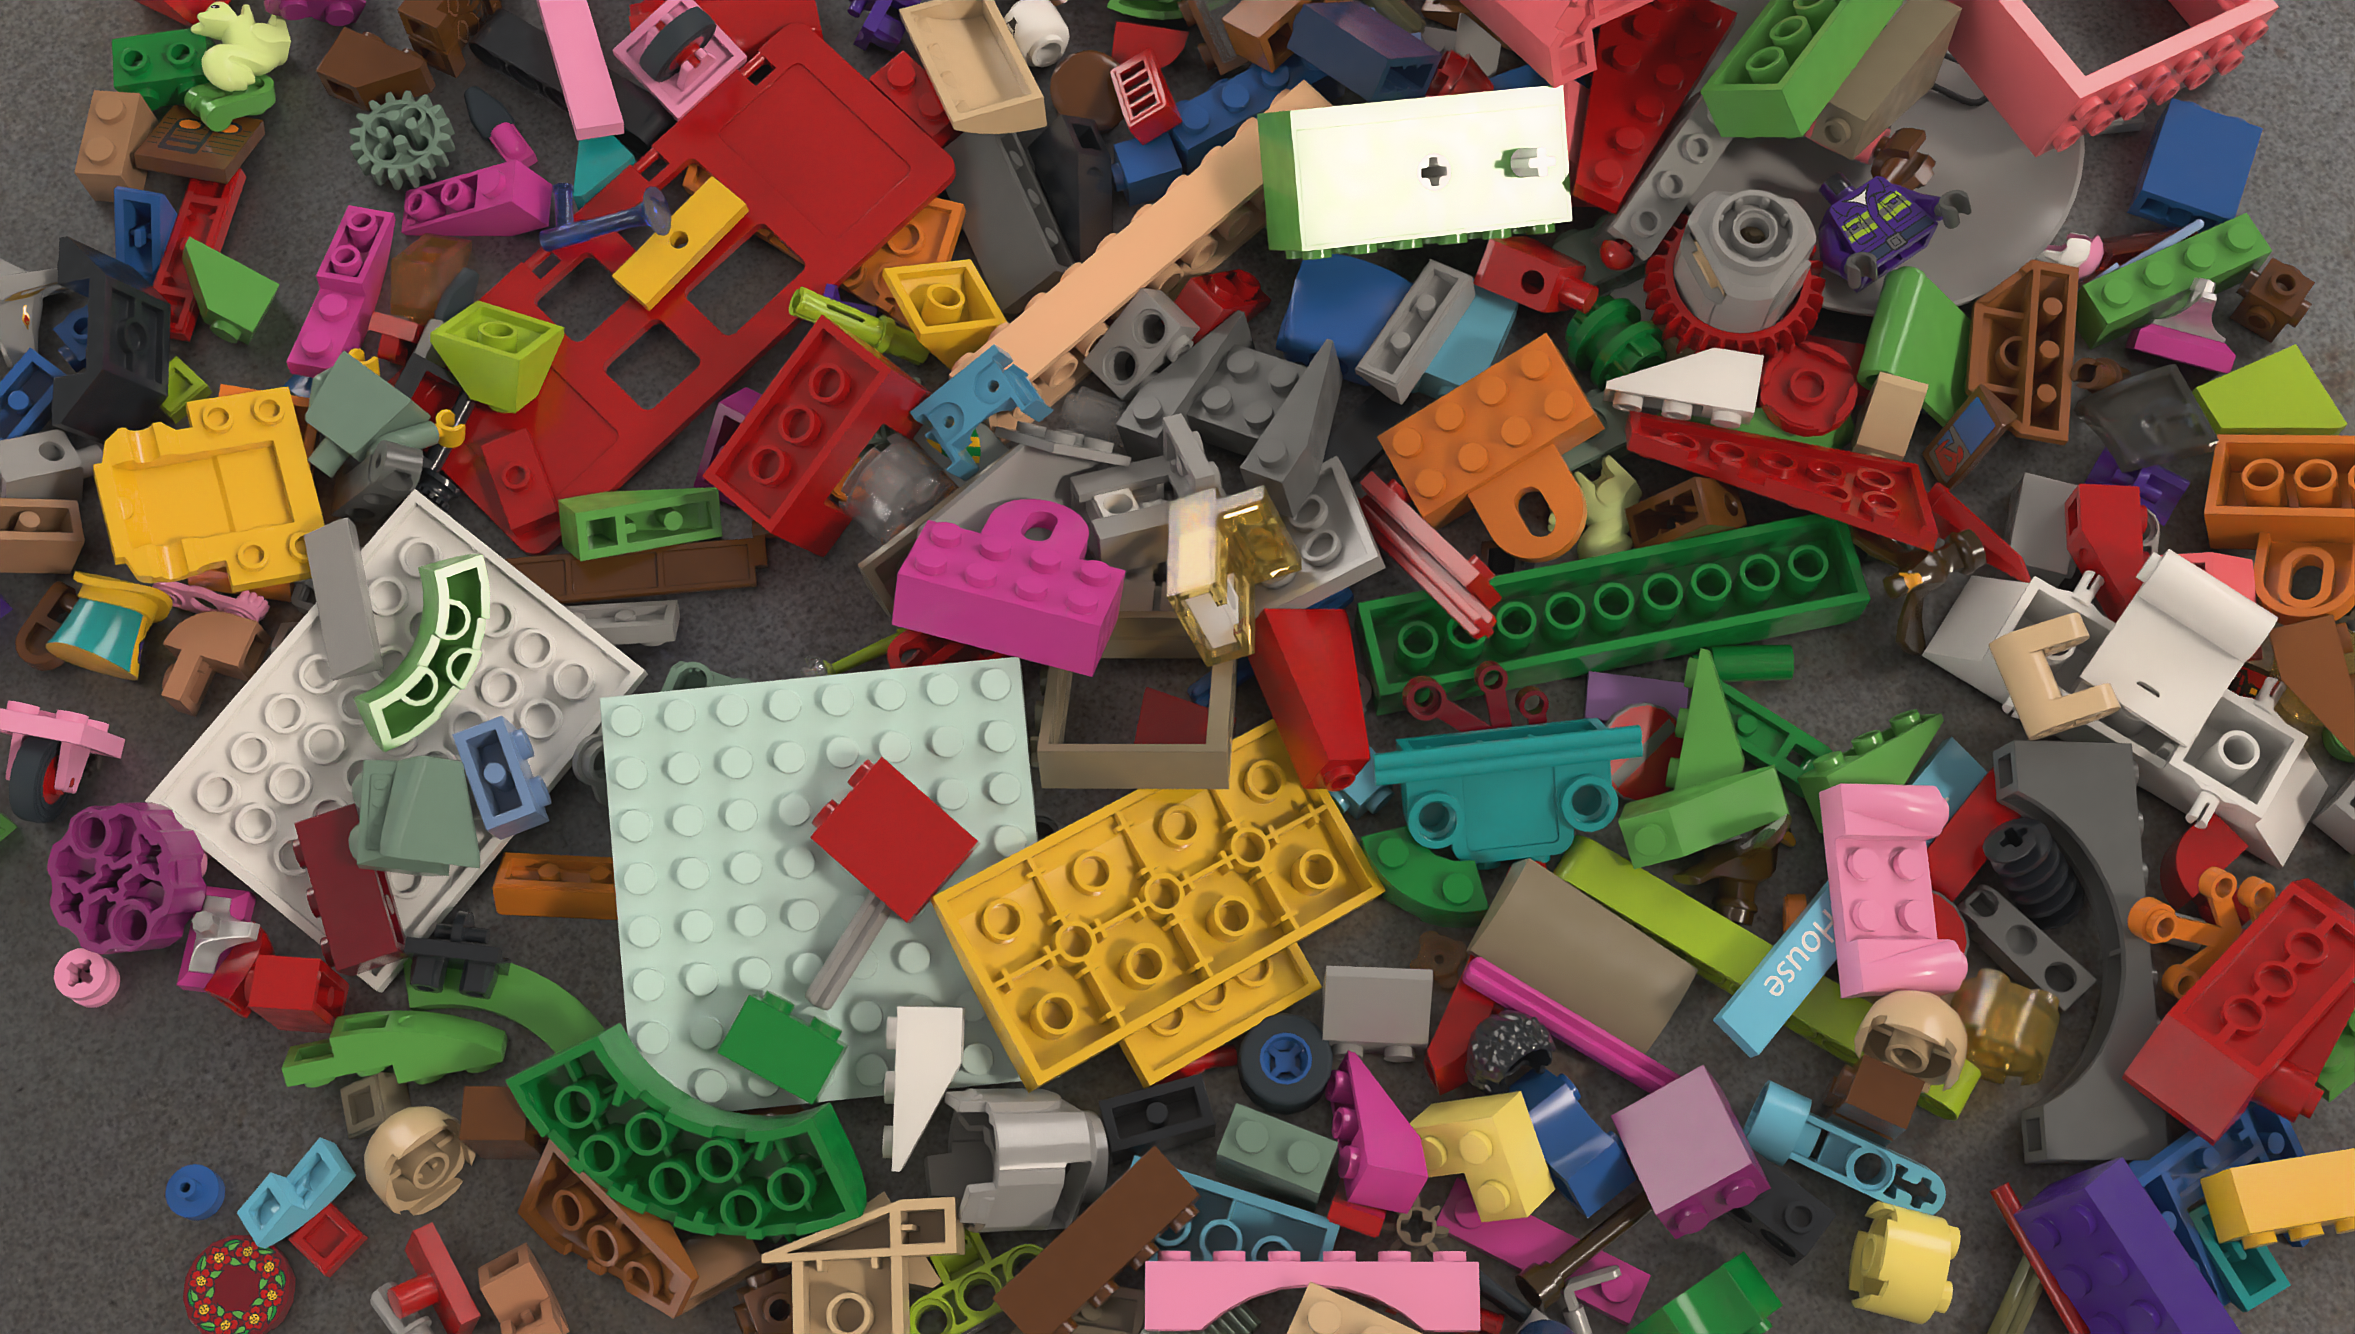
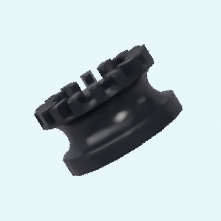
M425 467L421 472L423 479L421 482H418L415 489L423 496H427L428 500H433V504L447 513L451 508L449 500L453 497L458 498L461 495V491L448 479L436 471Z

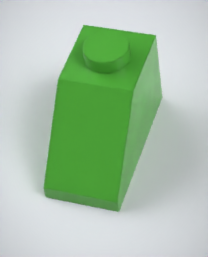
M189 237L184 247L182 261L203 321L211 325L210 330L221 339L231 343H237L239 340L249 345L275 299L280 284Z

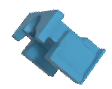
M995 344L910 411L916 421L929 428L934 427L925 434V437L940 444L953 464L945 470L964 481L980 470L966 450V447L972 443L970 439L971 434L981 422L998 412L1012 411L1017 406L1021 412L1038 422L1054 411L1041 398L1027 376L1029 374L1015 364H1012L1006 370L1004 369L1014 360L1009 353Z

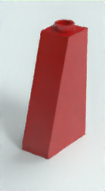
M1264 608L1242 635L1241 643L1303 789H1327L1331 792L1343 790L1355 781V776L1371 759L1349 617L1345 609Z

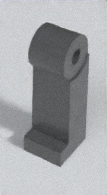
M382 440L377 445L374 454L369 455L356 467L343 464L336 472L331 516L349 518L352 521L374 526L416 488L423 466V452L421 449Z
M1980 884L1956 905L1967 924L1968 937L1979 943L1978 946L2040 1005L2037 1011L2050 1024H2054L2097 981L2096 978L1993 888Z

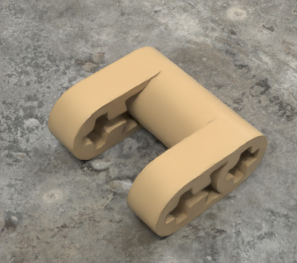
M2078 612L2010 632L1995 639L1988 645L2030 741L2094 722L2115 713L2121 708L2110 683L2094 686L2066 696H2062L2046 657L2068 650L2089 639L2090 635Z

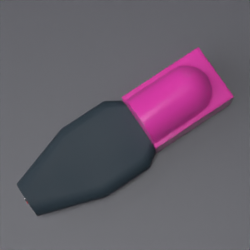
M478 86L469 87L464 92V99L471 124L482 139L491 142L504 162L516 159L526 167H530L538 162L534 151L515 127V120L505 106Z

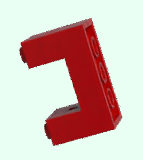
M821 315L702 477L769 533L824 558L853 519L828 499V496L882 424L889 426L912 440L923 424L916 421L910 411L932 395V393L874 347L824 315Z

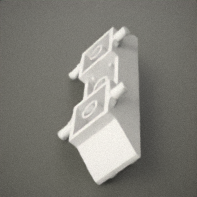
M2085 571L2075 590L2071 592L2057 589L2036 576L2033 577L2030 583L1971 576L1922 656L2002 703V709L2006 714L2013 710L2014 712L2011 717L2019 719L1988 646L1989 643L2010 632L2078 612L2090 635L2089 639L2068 650L2047 656L2046 659L2062 696L2091 688L2080 681L2078 677L2116 624L2104 617L2091 604L2098 590L2104 584V579L2098 575L2089 589H2087L2095 572ZM2273 677L2265 679L2255 699L2239 696L2226 689L2186 748L2122 707L2115 713L2102 719L2053 734L2065 742L2132 743L2133 759L2139 767L2138 786L2187 814L2185 819L2188 823L2192 824L2197 820L2194 825L2197 828L2205 829L2215 812L2249 846L2246 849L2247 851L2277 869H2281L2284 866L2328 788V784L2303 747L2308 736L2286 724L2277 712L2274 711L2276 704L2287 687L2281 681L2273 689L2278 679ZM2137 683L2138 685H2140L2141 687H2143V688L2146 689L2147 691H2149V692H2151L2152 694H2154L2155 696H2157V694H2156L2155 692L2151 691L2150 689H2148V688L2145 687L2144 685H2142V684H2140V683Z

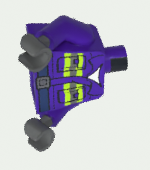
M1837 172L1829 177L1819 188L1821 195L1831 205L1826 210L1818 229L1817 238L1820 260L1823 262L1824 269L1847 279L1848 286L1858 293L1925 249L1938 226L1937 221L1943 219L1945 227L1948 229L1956 228L1960 224L1958 213L1966 215L1972 213L1969 197L1962 190H1952L1946 192L1941 197L1922 194L1897 184H1892L1881 176L1874 177L1856 189L1842 172Z

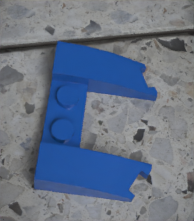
M2250 1101L2245 1112L2214 1146L2190 1130L2151 1159L2133 1160L2128 1166L2221 1304L2226 1306L2231 1300L2187 1211L2188 1207L2204 1196L2200 1179L2233 1167L2306 1155L2289 1120ZM2288 1232L2282 1233L2292 1247H2304L2310 1240L2305 1239L2291 1242Z

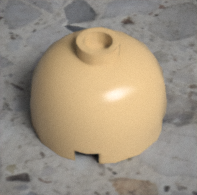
M1918 990L1895 991L1877 1000L1862 1020L1854 1038L1855 1052L1859 1059L1862 1052H1864V1054L1925 1081L1921 1093H1928L1931 1085L1944 1084L1942 1091L1950 1089L1959 1079L1967 1053L1965 1025L1958 1013L1935 994Z
M408 1107L387 1118L379 1125L370 1138L364 1154L366 1180L380 1200L394 1213L401 1215L400 1211L408 1210L413 1216L424 1214L440 1206L462 1184V1179L454 1177L463 1168L465 1161L472 1166L475 1152L459 1140L461 1122L455 1117L434 1107Z

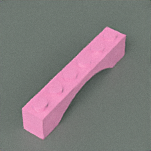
M1158 1251V1261H1145V1330L1204 1331L1223 1314L1253 1298L1279 1290L1306 1288L1310 1281L1327 1289L1344 1290L1373 1299L1401 1314L1422 1332L1480 1331L1479 1262H1466V1252L1463 1251L1433 1252V1262H1411V1252L1380 1251L1378 1252V1262H1356V1252L1324 1251L1323 1262H1301V1252L1269 1251L1268 1261H1246L1245 1251H1213V1261H1191L1190 1251Z

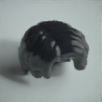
M1514 1010L1500 1011L1498 1014H1491L1481 1021L1471 1033L1467 1048L1465 1073L1467 1074L1468 1081L1473 1086H1476L1477 1090L1482 1091L1484 1095L1510 1093V1089L1505 1083L1506 1076L1512 1075L1521 1066H1530L1537 1074L1545 1073V1066H1549L1552 1062L1551 1051L1555 1052L1556 1047L1549 1031L1536 1017Z

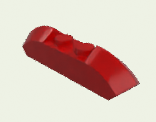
M1535 861L1547 869L1545 863H1542L1541 861ZM1470 955L1423 1061L1429 1080L1439 1095L1450 1092L1468 1081L1467 1074L1465 1073V1064L1471 1033L1481 1021L1491 1014H1498L1505 1008L1468 986L1462 980L1468 964L1472 959L1476 958L1473 955Z

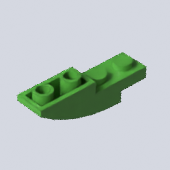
M402 1010L364 1012L337 1017L328 1039L290 1046L281 1069L287 1087L301 1084L310 1088L319 1087L330 1083L338 1076L357 1073L359 1076H371L384 1071L391 1065H393L398 1084L414 1081L417 1084H427L441 1079L447 1073L467 1070L469 1073H479L493 1068L497 1063L503 1062L508 1039L504 1030L455 1015Z

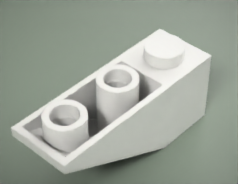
M1711 348L1609 380L1606 383L1603 401L1613 402L1612 406L1615 409L1629 412V410L1640 412L1642 407L1662 410L1661 415L1668 418L1690 420L1691 415L1711 418V424L1718 427L1739 428L1741 424L1749 425L1754 415L1764 356Z
M897 1006V1017H888L886 1048L896 1049L895 1071H886L884 1101L885 1104H894L893 1126L884 1125L882 1153L883 1158H892V1171L900 1172L906 1165L945 1092L963 1063L965 1007Z

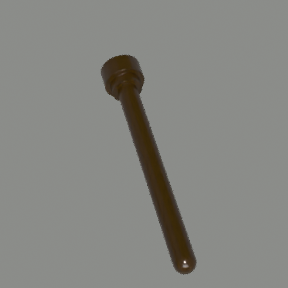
M1641 1191L1551 1263L1543 1261L1541 1264L1532 1263L1516 1275L1517 1287L1529 1304L1538 1311L1543 1312L1560 1298V1290L1565 1287V1279L1653 1211L1645 1191Z

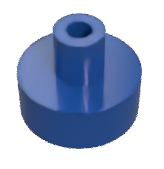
M191 1164L180 1168L171 1176L166 1186L165 1197L168 1206L174 1213L188 1220L199 1221L211 1217L219 1210L225 1198V1185L222 1178L215 1171L203 1165Z

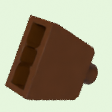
M1693 477L1625 509L1635 549L1747 527L1746 512L1742 507L1737 487L1716 479ZM1670 518L1678 521L1675 522L1676 528H1667V521Z

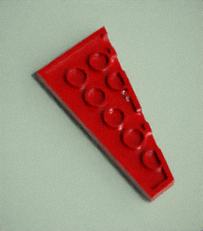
M1654 0L1600 25L1595 53L1597 70L1592 71L1573 196L1615 215L1618 213L1734 27L1737 12L1709 0Z
M1629 410L1625 425L1627 450L1635 452L1642 457L1656 459L1784 502L1793 508L1805 509L1930 552L1934 550L1939 534L1918 464Z

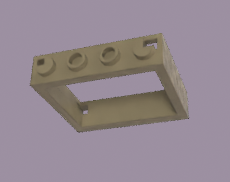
M1119 611L1116 625L1101 658H1213L1206 744H1063L1073 672L1048 665L1041 666L1040 692L1041 696H1045L1044 700H1036L1035 728L1040 733L1039 736H1031L1030 739L1032 751L1030 765L1031 767H1039L1042 788L1229 789L1239 641L1213 649L1205 634L1198 632L1187 611Z

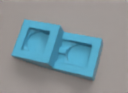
M320 1137L287 1177L270 1172L238 1210L237 1214L256 1245L266 1249L293 1233L316 1216L346 1188L356 1174L337 1145Z

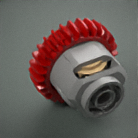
M1745 190L1737 193L1713 191L1694 207L1690 217L1681 213L1676 219L1675 225L1671 226L1651 257L1648 258L1645 267V274L1647 276L1643 283V292L1648 294L1645 301V309L1655 310L1651 321L1656 326L1666 324L1662 334V341L1676 337L1679 340L1676 354H1680L1687 347L1693 350L1694 354L1711 348H1721L1763 355L1765 363L1770 357H1778L1779 349L1783 347L1785 348L1784 352L1790 354L1794 346L1804 342L1808 331L1814 328L1818 319V313L1824 303L1822 292L1825 288L1826 279L1819 277L1823 269V262L1812 260L1816 252V234L1810 218L1794 199L1781 198L1762 190Z

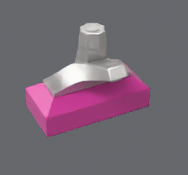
M2194 278L2189 289L2191 293L2185 307L2170 316L2161 319H2150L2148 324L2131 329L2125 348L2216 373H2230L2236 355L2225 344L2226 338L2222 337L2212 324V312L2217 301V294H2214L2216 283L2205 278Z
M207 886L201 911L194 914L191 920L177 980V986L181 989L206 992L203 990L234 946L257 940L260 924L251 922L256 896L251 891Z

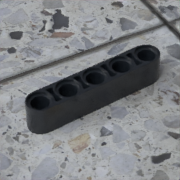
M501 8L496 9L468 43L472 53L488 67L569 113L546 33L509 11ZM608 69L624 122V134L614 136L626 147L644 155L652 148L651 145L678 121L650 92Z

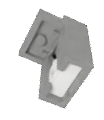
M1182 413L1163 417V456L1130 463L1129 467L1120 465L1070 477L1071 509L1079 514L1088 525L1089 538L1087 547L1093 560L1101 561L1110 567L1127 571L1182 558V539L1200 534L1203 529L1208 527H1217L1223 530L1226 535L1225 547L1233 545V524L1239 523V510L1236 500L1232 494L1226 495L1219 468L1214 461L1208 462L1198 431L1191 432ZM1210 529L1211 532L1219 533L1224 537L1222 532H1220L1219 530ZM1212 533L1215 539L1223 541L1220 535Z

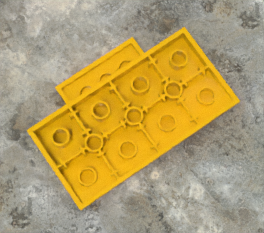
M1273 718L1233 739L1229 789H1137L934 895L930 901L981 1006L1025 1088L1030 1093L1117 1043L1120 1045L1144 1089L1258 1025L1266 1017L1278 1014L1321 989L1322 986L1297 942L1374 900L1386 890L1370 866L1362 848L1328 790L1303 789Z

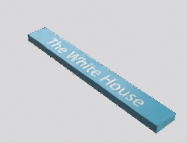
M1950 737L1938 746L1907 785L1936 786L1948 803L1949 821L1988 772L1953 737ZM1934 838L1926 840L1927 847ZM1828 881L1713 1019L1750 1058L1762 1052L1837 959Z

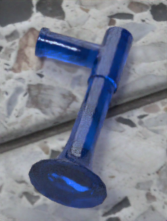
M557 183L552 186L555 197L556 227L541 231L539 239L543 249L549 252L586 242L594 237L639 226L651 227L658 235L665 236L671 228L670 209L662 192L657 187L650 186L644 192L643 201L635 207L590 220L574 222L572 194L574 193V186L570 183Z

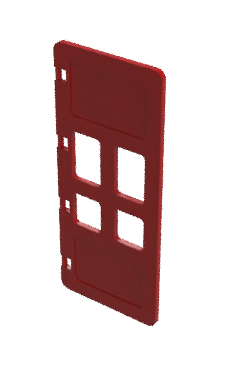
M790 23L784 26L757 50L758 53L751 60L728 76L651 145L652 148L637 162L625 168L543 242L544 245L524 263L520 262L478 300L555 324L538 307V301L586 258L596 259L613 275L636 252L618 234L619 228L691 164L699 165L710 176L716 178L746 203L749 212L650 311L630 295L629 299L584 340L575 342L564 333V337L538 396L516 413H501L492 410L487 404L477 402L465 424L464 442L451 450L441 470L526 555H547L562 542L560 519L516 537L510 529L481 450V445L527 428L534 441L557 506L559 499L617 491L803 320L789 314L790 301L797 289L805 287L815 293L824 295L827 283L837 285L838 288L955 179L956 167L953 158L807 25L803 23ZM766 62L774 70L755 86L747 78ZM659 157L662 158L668 165L648 182L641 173ZM760 229H766L805 264V268L736 333L725 335L687 300V296L755 232ZM553 254L560 262L544 277L539 279L532 271ZM662 324L700 359V364L654 408L646 410L641 408L613 381L606 371L612 362L653 325ZM446 365L444 369L451 372L448 366ZM404 367L387 381L393 387ZM423 377L411 400L431 416L428 421L436 424L437 414L441 410H451L460 392ZM431 446L421 450L427 455Z

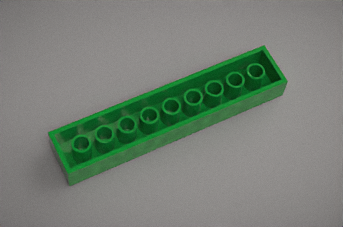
M1816 513L1495 576L1489 583L1500 594L1502 599L1489 610L1497 620L1492 628L1494 633L1489 638L1485 636L1478 640L1472 638L1424 590L1357 603L1354 627L1366 676L1371 685V696L1376 716L1407 710L1402 700L1403 689L1411 679L1418 676H1429L1435 679L1445 690L1446 698L1454 701L1484 695V692L1475 683L1474 672L1485 661L1497 662L1507 672L1508 683L1505 690L1586 675L1589 671L1601 672L1700 652V649L1708 650L1710 646H1732L1858 621L1871 598L1852 542L1848 524ZM1491 670L1487 672L1483 679L1484 685L1494 684L1499 677L1498 671ZM1429 688L1418 689L1414 694V701L1421 703L1427 700L1430 694Z

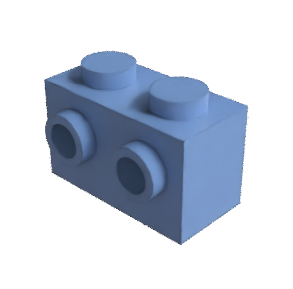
M501 715L452 734L487 832L502 840L549 822L544 806L551 804V798L543 778L540 775L534 777L527 759L534 757V751L524 728L517 730L513 724Z

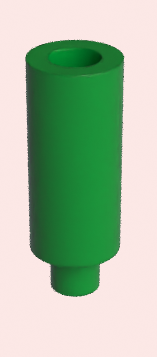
M1790 644L1710 646L1708 649L1711 651L1718 677L1723 682L1786 681L1793 678L1794 654ZM1691 655V658L1699 659V655Z

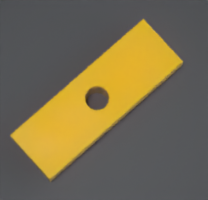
M711 176L612 275L614 281L650 311L749 212L746 203ZM687 243L683 248H678L679 245Z

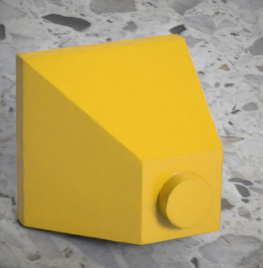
M971 259L883 269L882 277L916 338L950 370H952L954 364L963 355L969 352L974 354L985 345L991 333L999 325L1007 322Z

